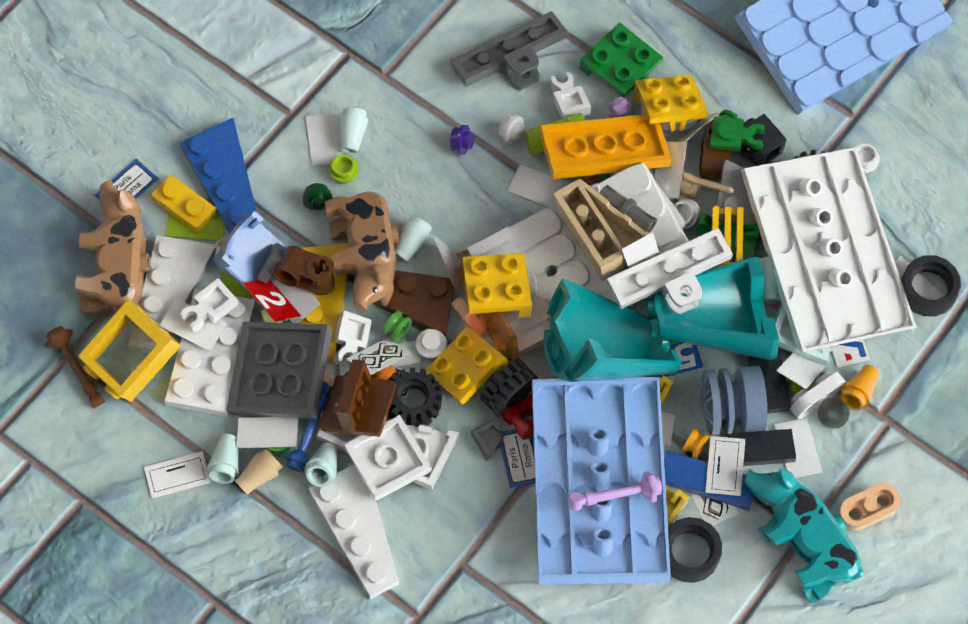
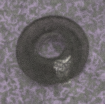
M828 398L820 404L817 414L824 426L837 429L847 423L850 412L846 403L841 399ZM835 411L838 417L832 418L828 415V412Z

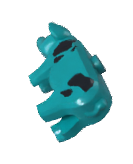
M751 469L748 470L744 483L761 502L773 508L774 514L765 526L758 528V531L767 543L772 541L775 546L790 542L797 555L808 563L805 568L794 572L804 587L801 591L809 603H816L825 598L831 588L848 584L863 576L864 571L860 566L859 553L844 532L847 528L838 514L832 515L821 499L797 481L792 472L786 469L763 474L755 473Z

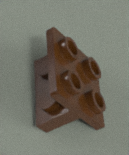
M352 359L349 371H346L344 376L338 375L335 377L320 423L321 430L380 437L396 389L395 381L372 379L365 360Z

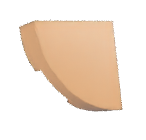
M458 297L451 303V306L466 326L479 336L485 332V327L476 314H469L468 304L462 298Z

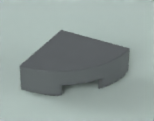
M277 242L272 246L266 261L257 274V279L267 284L277 264L281 261L286 247Z
M498 416L470 431L471 437L486 461L498 451L501 445L502 428Z

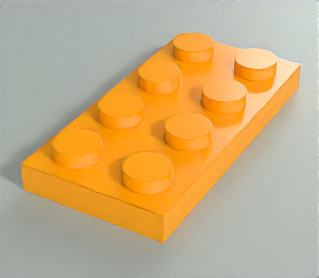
M646 114L540 125L539 134L552 179L622 172L640 163L646 164L648 169L670 167L671 156L661 124H650Z

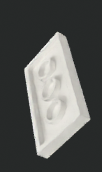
M195 289V290H194V294H193L192 301H191V306H196V305H197L196 302H195V300H194V296H195L196 294H198V293H199L200 291H202V290H199V289ZM235 296L238 299L239 305L219 319L227 323L211 351L181 338V346L178 349L165 397L166 406L224 417L228 416L226 409L243 322H252L256 307L254 299Z

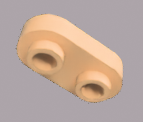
M877 484L847 498L842 503L838 515L844 521L847 529L859 531L892 516L899 507L900 495L889 484ZM877 500H885L887 502V506H880L877 503ZM856 512L860 519H852L849 513Z

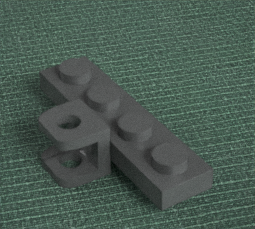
M550 11L451 59V68L465 87L504 69V74L515 88L522 90L539 81L537 69L539 59L536 53L567 38V30L556 15ZM524 73L529 74L527 79H521L519 76H522Z

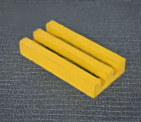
M713 206L711 231L719 228V215H724V239L730 250L731 216H736L735 262L743 260L744 207H737L735 209ZM729 259L721 264L716 265V267H720L734 262H730Z

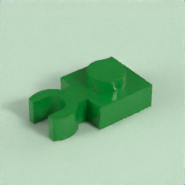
M714 117L710 147L715 150L741 152L742 144H747L752 149H762L763 141L754 140L752 136L757 133L764 134L765 126L753 124L745 128L744 119Z

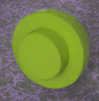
M337 155L329 164V175L337 183H350L358 176V163L350 155Z

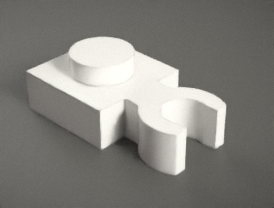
M570 72L566 73V82L564 83L558 82L555 76H551L553 102L561 119L578 113H582L583 116L591 115V105L582 86L573 87L574 78Z
M218 278L196 294L194 300L197 305L185 307L180 312V316L183 321L190 316H195L197 319L190 324L192 332H197L203 327L204 320L208 317L215 323L239 305L238 299Z
M345 310L339 313L333 342L340 344L341 349L334 355V364H340L343 361L344 355L350 357L358 353V351L366 349L371 319Z

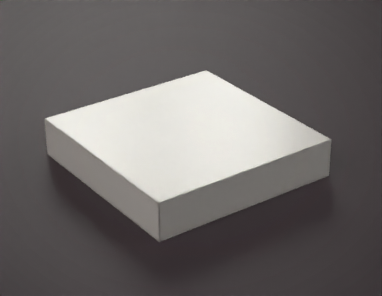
M400 415L385 423L380 437L361 435L344 444L346 453L375 501L431 472L429 462Z

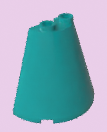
M759 257L737 261L705 270L695 275L701 286L702 296L696 308L683 314L676 315L669 309L661 294L662 291L653 294L652 298L647 299L648 317H654V319L650 320L652 338L660 337L765 360L776 359L779 336L774 317L767 318L763 303L764 275Z
M564 278L560 280L547 311V315L552 316L550 330H544L546 361L550 370L557 378L569 382L659 375L675 376L678 373L682 363L676 350L670 349L669 339L652 338L651 318L627 307L620 309L617 302Z

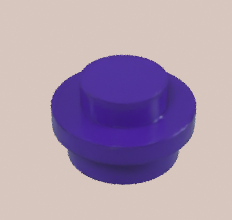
M461 125L452 129L450 147L451 150L457 151L458 154L465 155L468 149L470 150L473 147L474 134L470 132L468 125Z

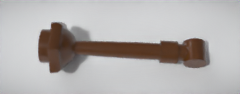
M62 326L52 329L46 335L48 340L44 346L57 350L61 349L80 381L86 396H89L88 399L94 409L104 404L105 400L101 393L97 392L93 381H90L68 347L70 337L73 335L72 329H64Z

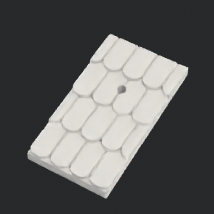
M856 147L741 169L752 212L756 216L780 299L785 307L794 342L798 346L799 352H807L917 328Z
M640 163L631 166L599 184L596 183L590 186L599 193L608 184L627 199L632 198L635 200L637 206L657 218L658 221L650 233L653 232L659 254L688 242L686 235L646 164ZM555 205L548 209H543L511 227H506L465 249L468 256L525 254L532 300L531 317L518 318V311L499 312L519 353H525L544 344V330H550L552 316L547 315L552 296L562 278L616 302L606 283L607 279L601 281L556 211Z

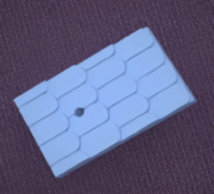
M760 0L734 17L797 115L953 23V20L947 11L945 12V8L939 0Z
M634 377L569 382L561 379H532L538 584L670 583L659 377ZM645 471H649L654 476L657 475L661 481L662 493L657 495L656 502H651L642 496L641 493L597 502L595 505H582V508L578 511H573L569 508L570 494L573 492L583 495L592 491L596 493L639 485Z

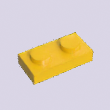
M170 175L151 193V200L196 234L217 214L215 206L173 175Z

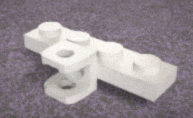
M717 228L609 277L606 283L620 309L662 291L661 294L669 309L674 314L680 315L696 308L701 299L702 289L695 275L731 259L733 254L721 231Z

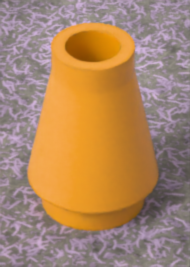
M869 364L864 365L841 388L840 399L846 407L858 411L868 406L876 381L880 376L878 369Z

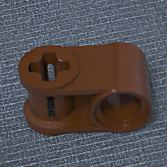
M712 120L705 126L701 142L699 176L706 179H720L725 159L732 162V153L727 150L711 149Z
M291 245L286 247L281 261L273 272L274 277L280 283L311 292L315 295H327L335 288L334 264L332 260L326 256L306 251L298 246Z

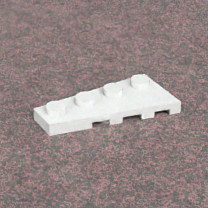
M157 235L150 259V270L146 274L142 297L138 306L160 325L176 298L188 304L192 298L193 290L206 272L205 268L210 259H213L215 256V245ZM134 323L128 343L129 350L150 353L157 343Z
M406 425L431 466V472L414 480L413 483L432 491L459 438V432L450 430L448 432L432 430V427L419 425V427ZM320 428L317 440L323 443L330 442L337 449L346 452L344 444L361 435L326 432Z
M351 465L336 473L334 481L326 486L318 487L313 485L308 488L309 494L369 598L372 599L398 585L399 580L377 501L372 497L355 466Z

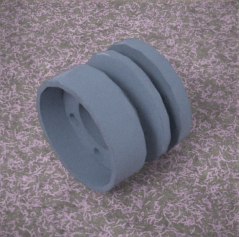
M760 366L737 367L734 382H731L726 368L719 369L718 380L714 369L703 371L700 402L709 435H719L721 423L725 434H732L735 419L738 420L741 431L744 433L765 431L767 426V396Z

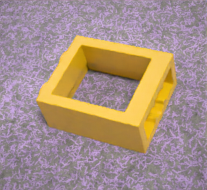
M127 300L78 357L85 363L83 369L96 380L100 377L107 384L104 389L117 400L122 397L132 402L180 348L181 344L140 306ZM132 320L157 345L124 383L121 384L97 359Z

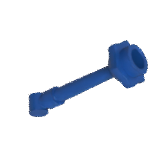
M323 382L317 419L308 420L298 450L284 453L282 456L287 461L286 467L294 471L304 473L305 466L309 461V457L305 452L321 412L327 404L326 399L332 390V387L326 382Z

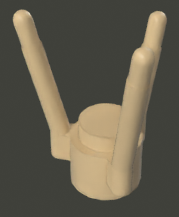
M683 170L679 198H676V201L689 199L690 197L696 198L702 186L727 193H733L734 189L698 178Z

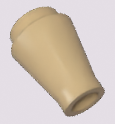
M265 449L261 453H256L235 482L248 495L254 489L279 475L277 472L283 466Z

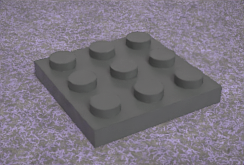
M243 322L226 411L231 415L317 419L333 328L328 324Z

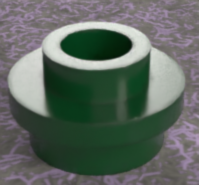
M314 183L306 187L302 201L306 208L320 211L326 208L325 201L332 199L333 196L326 185Z

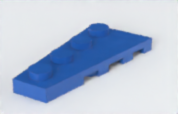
M234 118L180 142L184 155L211 203L217 208V213L229 235L244 213L254 210L257 212Z

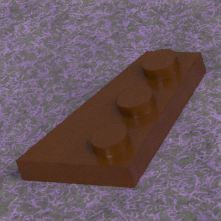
M395 270L393 280L394 292L388 305L383 306L380 300L372 304L392 314L399 310L403 313V317L412 319V324L440 331L446 338L455 288L451 279Z

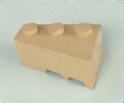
M581 179L553 193L556 211L601 281L627 268L628 265L622 249L650 233L648 231L645 232L633 223L629 216L619 212L610 205V201Z

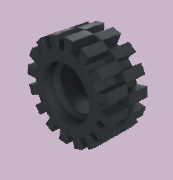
M517 358L514 361H510L507 366L504 365L499 373L496 372L493 375L494 378L486 383L487 386L482 389L480 399L496 416L501 417L510 406L517 405L527 398V394L532 392V379H538V376L521 359Z
M410 367L409 373L402 369L399 371L398 377L396 374L391 377V380L395 381L396 389L390 405L389 417L393 419L400 415L404 423L410 426L416 424V427H419L424 422L427 426L431 424L432 417L437 418L442 405L440 384L438 381L435 382V376L432 373L427 376L425 369L421 368L418 373L415 372V367ZM415 388L421 390L426 399L420 407L409 408L402 403V394L408 389Z

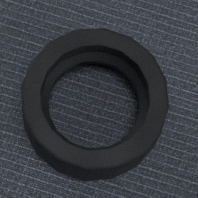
M924 255L914 259L906 267L901 279L911 311L922 316L936 317L946 313L954 305L961 289V278L956 267L947 259L936 255ZM921 272H931L939 275L948 286L946 296L940 300H929L921 297L912 286L914 276Z
M687 517L672 523L668 527L671 576L681 582L695 583L705 580L714 573L722 556V541L719 533L710 523L700 518ZM694 533L707 541L710 552L704 564L695 568L686 567L675 560L672 554V544L680 534Z

